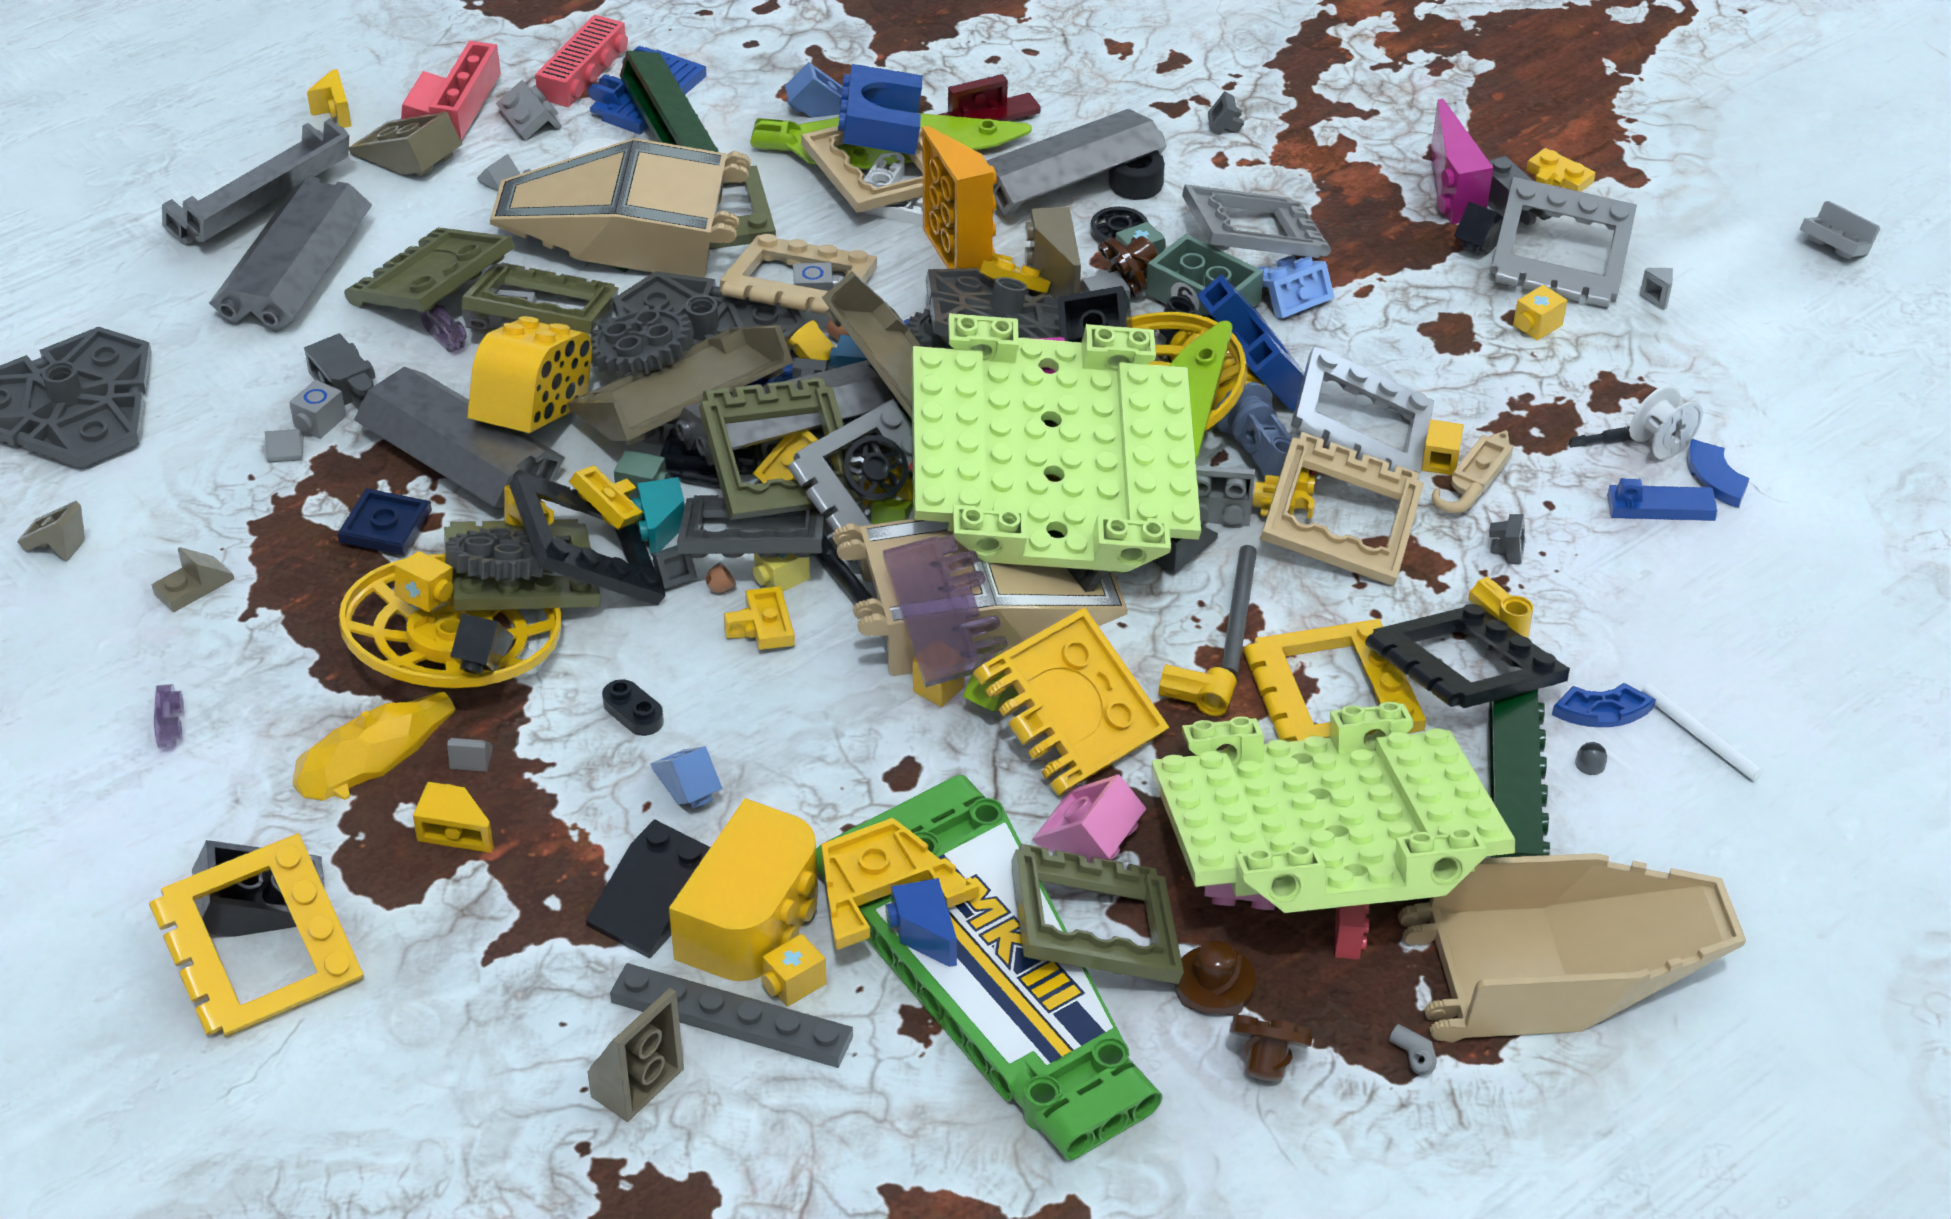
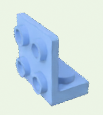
M1288 256L1277 260V265L1271 268L1269 266L1258 267V269L1264 271L1262 287H1268L1276 318H1285L1335 298L1326 261H1313L1312 257L1296 260L1295 256Z

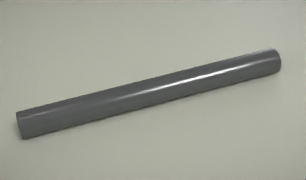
M1244 545L1239 550L1221 668L1232 672L1236 679L1239 675L1257 555L1256 548L1251 545Z

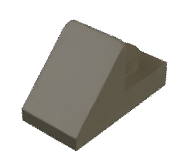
M74 501L35 519L17 542L26 552L38 546L46 548L50 545L64 561H68L85 540L81 505Z
M179 547L178 553L182 568L151 585L154 595L174 613L234 580V575L214 556Z

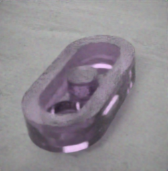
M436 303L433 309L419 312L427 332L448 352L452 353L464 347V340L467 338L465 328L461 322H456L449 316L444 306H439Z
M173 684L156 686L154 731L159 749L173 748L176 746V740L182 739V723L177 714L184 712L182 691H175Z

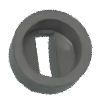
M1596 742L1585 743L1577 752L1576 767L1588 775L1602 773L1607 763L1606 749Z

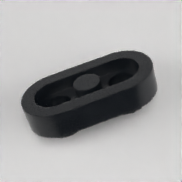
M619 679L608 683L603 688L604 709L632 733L647 736L658 732L664 724L662 706L634 682Z

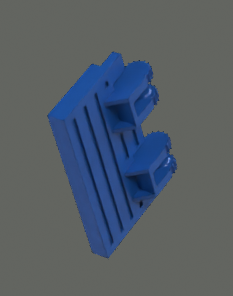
M637 46L633 50L660 53L685 95L707 76L706 66L643 46ZM605 74L599 79V85L595 83L589 87L588 95L595 101L590 107V112L602 116L603 122L639 135L649 127L622 79Z

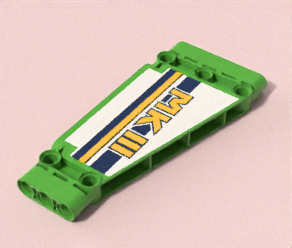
M957 775L830 839L833 840L894 818L927 843L928 850L939 859L946 858L956 866V872L965 879L971 877L978 883L979 897L948 908L957 937L956 966L948 967L900 943L896 927L889 928L886 917L885 905L892 903L891 894L857 906L870 926V938L866 940L999 1095L1006 1101L1014 1099L1023 1109V1118L1026 1124L1032 1129L1042 1131L1065 1159L1074 1160L1144 1120L1159 1107L1163 1098L1162 1093L1129 1058V1048L1120 1035L1085 967L1079 968L1073 965L1024 957L1011 863L1015 850H1019L1021 841L999 801L986 798L966 776ZM820 845L816 849L817 872L825 880L822 848ZM1039 881L1045 924L1054 925L1058 930L1067 932L1042 882Z

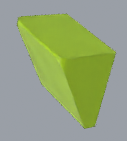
M890 498L874 501L871 506V523L880 524L907 520L913 508V502Z

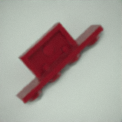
M1004 74L948 87V112L937 115L1010 121L1041 113V106L1031 93L1007 98L1008 80Z

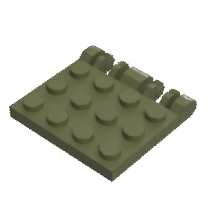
M438 227L418 241L419 247L409 246L405 249L404 253H399L384 263L383 268L378 267L372 272L373 278H362L358 283L347 288L344 294L350 304L362 307L366 303H372L378 306H392L398 309L426 312L436 306V302L443 297L456 293L459 290V286L466 281L479 277L483 269L491 264L502 261L505 258L504 255L515 247L511 236Z

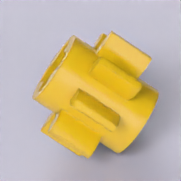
M1265 475V482H1255L1252 507L1261 508V516L1267 517L1279 476Z

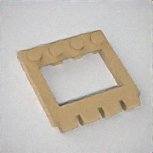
M838 126L801 135L802 147L856 213L923 196V176L877 188L872 184L866 183L862 171L850 164V157L844 150H839L836 147L844 144L842 143L843 132L838 131ZM920 126L915 155H907L923 173L922 128Z
M772 234L757 235L720 279V292H722V296L742 300L749 297V300L752 302L774 306L780 303L781 307L807 311L810 308L812 313L827 315L826 311L829 307L821 297L828 291L750 277V275L763 260H781L788 265L831 262L832 271L844 272L846 276L852 271L866 283L877 269L878 256L868 255L861 250H839L833 245H811L800 239L790 241L778 239Z
M1301 432L1299 439L1292 437L1260 540L1394 586L1399 575L1424 485L1423 482L1417 481L1419 473L1398 465L1395 466L1393 472L1389 471L1390 462L1364 453L1361 461L1355 459L1357 451L1333 442L1330 443L1328 449L1323 448L1324 439ZM1305 467L1399 500L1386 548L1382 546L1378 548L1366 546L1360 538L1348 534L1341 537L1332 534L1328 527L1314 522L1307 525L1298 522L1294 515L1288 514L1287 512L1301 468Z

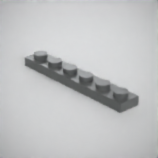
M630 963L625 964L610 992L611 1003L644 1012L665 991L672 988L677 993L680 1023L839 1068L853 1039V1027Z

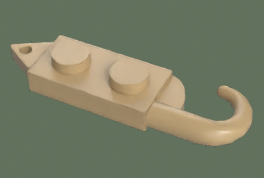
M1505 430L1491 436L1482 435L1452 475L1451 485L1463 495L1456 502H1447L1440 498V489L1436 488L1432 493V502L1437 508L1447 513H1462L1474 504L1480 494H1484L1512 457L1513 446L1509 444L1508 431Z

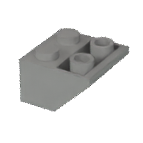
M1196 465L1201 523L1250 526L1255 470Z

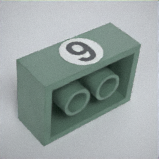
M1185 234L1147 264L1146 294L1167 304L1168 299L1172 296L1184 297L1194 303L1200 315L1212 316L1199 300L1197 294L1222 274L1255 307L1261 302L1264 271L1193 236Z

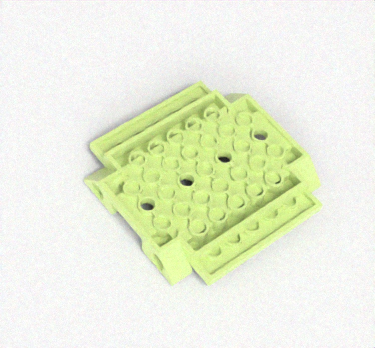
M949 313V345L954 349L913 346L911 366L914 520L947 522L948 531H953V538L983 562L1129 572L1170 553V538L1199 540L1201 521L1187 367L1148 364L1154 361L1156 357L1154 330L1086 324L1082 342L1018 337V319ZM1049 367L1051 369H1054L1056 372L1053 374L1044 373L1041 368ZM1052 420L1056 422L1058 426L1049 427L1046 426L1043 421ZM1045 475H1056L1061 481H1049ZM1057 530L1064 535V537H1051L1048 531Z
M1384 702L1379 706L1363 708L1354 705L1346 706L1342 710L1330 711V738L1311 736L1301 741L1273 740L1268 744H1264V734L1256 718L1235 717L1230 721L1223 722L1201 720L1193 723V725L1182 726V734L1187 746L1196 756L1168 755L1163 759L1152 760L1153 778L1195 887L1230 883L1236 897L1261 894L1284 913L1446 896L1470 872H1475V867L1486 856L1515 853V838L1450 730L1433 728L1425 733L1407 734L1413 728V719L1404 703ZM1377 729L1375 733L1365 736L1370 730ZM1223 744H1230L1224 750H1216Z

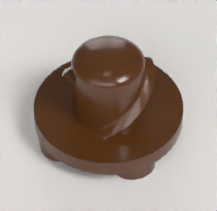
M1144 236L1133 237L1131 242L1123 247L1117 240L1109 237L1098 245L1100 254L1111 265L1108 268V272L1119 271L1130 288V294L1133 297H1137L1147 290V282L1142 272L1147 269V264L1158 256L1155 246L1149 239Z
M1212 940L1206 942L1201 947L1189 951L1181 958L1184 973L1179 984H1175V987L1179 994L1180 1002L1184 1007L1209 1014L1233 1016V1014L1241 1013L1244 1006L1252 998L1256 985L1254 967L1243 954L1235 950L1229 943L1221 940Z
M1233 1014V1021L1230 1023L1229 1033L1250 1038L1243 1048V1054L1247 1060L1245 1071L1251 1077L1263 1081L1283 1079L1286 1066L1293 1059L1289 1045L1311 1047L1313 1039L1311 1036L1312 1029L1296 1026L1295 1023L1280 1020H1271L1270 1023L1260 1021L1255 1017Z

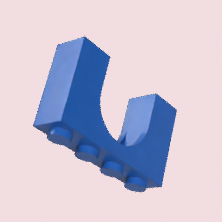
M852 64L850 75L844 74L838 124V131L843 132L842 143L915 155L920 131L921 114H918L923 75Z
M1221 274L1197 294V297L1218 323L1229 321L1232 324V333L1241 343L1246 362L1251 370L1293 412L1296 407L1304 371L1260 313Z

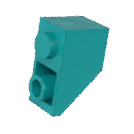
M678 477L637 483L638 498H632V501L643 512L638 518H642V521H638V529L641 534V541L648 542L651 555L661 551L679 533L685 503Z

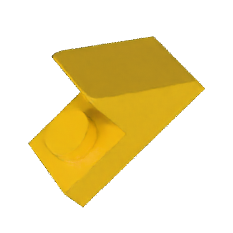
M334 69L308 89L307 97L310 114L315 116L330 113L331 118H337L339 126L343 128L351 127L346 95L338 69Z

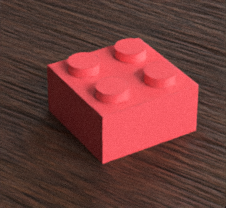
M1369 904L1337 907L1335 916V958L1360 959L1361 949L1366 950L1367 935L1364 934L1369 932V919H1367L1365 914L1369 913Z

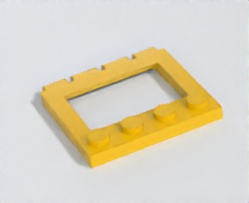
M1380 618L1255 638L1254 644H1249L1243 648L1244 656L1252 671L1260 695L1263 697V702L1271 722L1274 723L1273 726L1279 740L1287 742L1301 741L1311 736L1330 738V722L1313 723L1286 656L1350 646L1354 647V650L1358 652L1362 660V668L1366 677H1369L1377 701L1379 703H1404L1413 719V728L1408 733L1425 731L1427 720L1406 675L1365 644L1366 638L1373 634V629L1383 627ZM1377 729L1370 730L1365 736L1375 733Z
M299 833L161 888V897L149 902V907L160 930L176 926V929L163 935L175 966H180L190 961L193 964L179 971L191 1002L208 998V1002L195 1008L206 1035L222 1030L224 1037L230 1036L363 979L362 969ZM271 870L318 973L240 1005L194 900Z

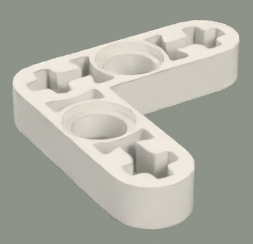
M897 152L881 154L864 178V181L872 184L875 188L899 182L905 173L904 156ZM896 155V159L900 160L899 163H892L891 166H886V161L882 159ZM883 181V182H886V183L876 184L875 182ZM923 197L862 212L923 226ZM894 205H903L904 207H892V206H894Z

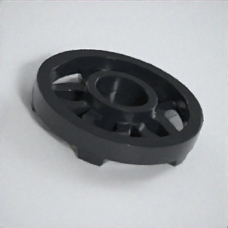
M1120 206L1105 208L1098 211L1092 217L1090 223L1091 236L1100 243L1109 237L1116 240L1117 232L1148 222V220L1141 212L1132 208ZM1105 218L1106 222L1097 224L1101 219Z
M871 435L860 438L851 445L843 460L842 469L848 486L857 496L863 499L880 501L891 498L900 491L908 477V461L903 450L894 441L883 436ZM868 443L874 452L870 455L868 453ZM877 443L887 446L893 452H887L882 455ZM863 445L862 456L864 458L860 456L851 458L853 452ZM898 457V459L892 465H890L888 459ZM858 463L861 465V469L851 467L850 464ZM901 464V477L898 482L895 474L890 471ZM851 473L856 476L863 475L859 479V485L854 481ZM888 478L892 483L893 487L886 484L884 482V479ZM866 480L871 482V487L867 491L864 490V482ZM877 483L880 488L887 491L885 493H872L877 488Z

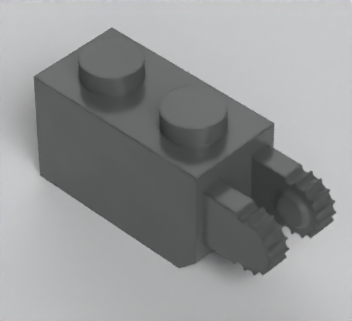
M1506 156L1489 161L1493 166L1488 206L1502 217L1504 216L1513 177L1533 181ZM1532 208L1529 211L1522 210L1519 220L1524 225L1530 226L1536 223V217L1547 220L1552 216L1545 215L1543 210Z
M340 333L304 347L308 372L314 380L341 390L344 405L352 403L359 410L367 391L374 386L372 379H375L376 376L371 363L368 360L364 361L360 357L356 346L353 343L349 344Z

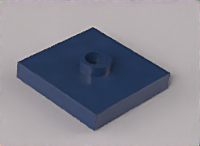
M366 488L337 533L339 542L404 556L432 511L431 501Z

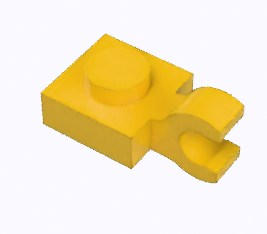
M1302 467L1288 514L1294 515V510L1297 508L1305 509L1307 511V518L1311 519L1314 515L1315 500L1311 496L1314 494L1316 476L1309 475L1310 469Z

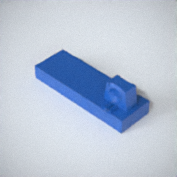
M1621 478L1618 485H1609L1607 493L1611 518L1715 521L1718 511L1712 487L1642 486V481L1639 478Z

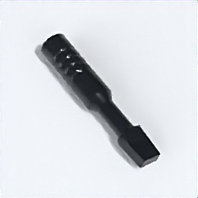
M1630 426L1604 430L1601 434L1589 436L1584 434L1572 437L1568 445L1570 448L1586 447L1587 444L1597 442L1612 443L1632 439L1629 432Z
M666 468V472L670 473V478L678 477L685 483L721 489L717 474L689 469L680 471Z

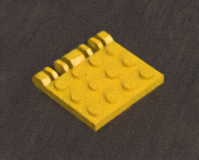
M1085 607L987 661L973 672L981 686L993 681L1003 673L1006 675L985 690L990 698L1000 695L1011 685L1014 686L1019 695L1009 699L999 708V712L1003 717L1017 711L1023 705H1027L1029 709L1020 713L1008 723L1023 746L1034 741L1044 733L1048 735V738L1029 750L1028 754L1032 759L1040 758L1054 746L1057 748L1062 757L1050 762L1041 771L1046 779L1057 774L1065 767H1070V770L1050 783L1058 797L1164 734L1170 728Z

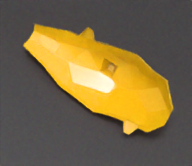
M437 692L410 702L386 703L370 711H364L345 725L332 730L316 745L298 757L293 777L294 789L303 798L325 801L333 796L344 800L350 797L349 788L368 780L382 777L419 750L429 736L455 712L451 699L445 692Z

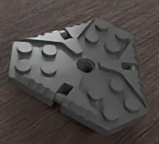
M977 268L928 269L925 282L928 303L930 305L932 331L942 336L941 339L949 343V313L1018 319L1019 338L1061 337L1056 298L1043 293L1036 297L1029 295L1031 289H1027L1026 284L1007 277L993 279L981 273L980 269Z
M655 271L613 298V307L617 318L620 311L628 314L631 313L633 307L640 311L645 305H648L649 309H654L657 305H661L662 310L669 306L673 307V311L681 309L683 315L687 314L689 320H691L694 331V343H690V346L731 327L773 325L781 326L787 342L798 329L805 325L799 310L781 307L780 303L774 306L752 302L749 300V297L742 300L722 296L720 287L716 286L715 279Z
M96 327L40 349L41 358L31 361L25 355L0 365V442L19 448L24 446L26 451L37 453L38 455L46 456L78 468L92 465L97 461L126 451L139 444L143 420L142 415L144 413L143 408L145 406L144 395L147 391V378L149 376L152 354L149 342L102 327Z

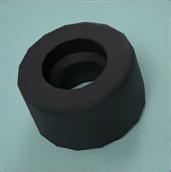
M1155 152L1110 169V188L1117 195L1133 200L1147 199L1155 196L1161 191L1164 183L1165 163L1163 156L1159 152Z

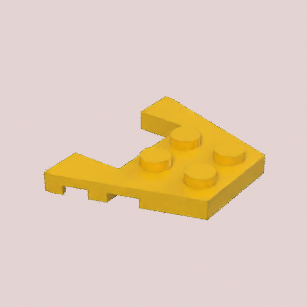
M894 818L821 844L834 945L837 950L870 938V926L857 906L891 894V886L939 878L948 908L979 897V885L971 877L965 879L956 872V866L946 858L939 859L928 850L927 843Z

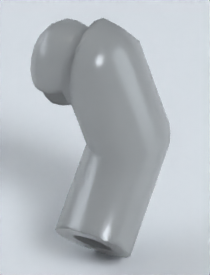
M1400 1024L1396 1025L1389 1041L1407 1051L1410 1066L1416 1074H1430L1437 1064L1432 1041Z

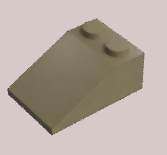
M448 112L387 121L350 146L349 151L351 154L402 175L416 173L417 176H422L431 172L434 169L433 165L435 163L451 158L454 155L452 151L460 147L462 142Z
M1070 207L1031 209V222H1026L1025 224L1026 240L1031 241L1030 247H1025L1026 265L1040 270L1039 276L1051 281L1047 292L1053 298L1057 299L1058 296L1080 293L1081 263Z
M669 988L617 1035L587 1071L591 1098L626 1122H629L684 1070L677 993L675 990Z

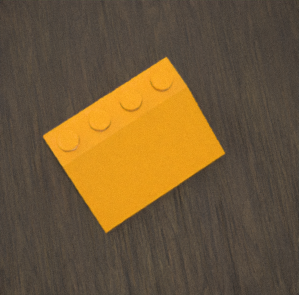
M930 126L922 127L923 231L947 269H981L983 260L991 261L992 254L995 253L993 237L996 236V226L993 221V211L996 210L997 205L993 194V185L997 183L996 171L992 165L989 166L983 155Z

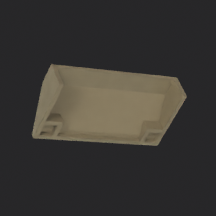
M851 271L821 297L829 307L826 314L837 327L841 325L844 327L912 418L911 354L913 346H923L897 312Z
M780 325L731 327L690 346V350L683 351V358H673L675 364H662L663 370L652 368L647 375L644 371H639L635 377L632 374L626 375L567 404L571 411L610 440L626 441V444L629 445L645 439L646 432L680 417L684 407L704 401L703 391L728 388L731 393L734 387L745 386L762 377L770 379L783 373V367L794 362Z

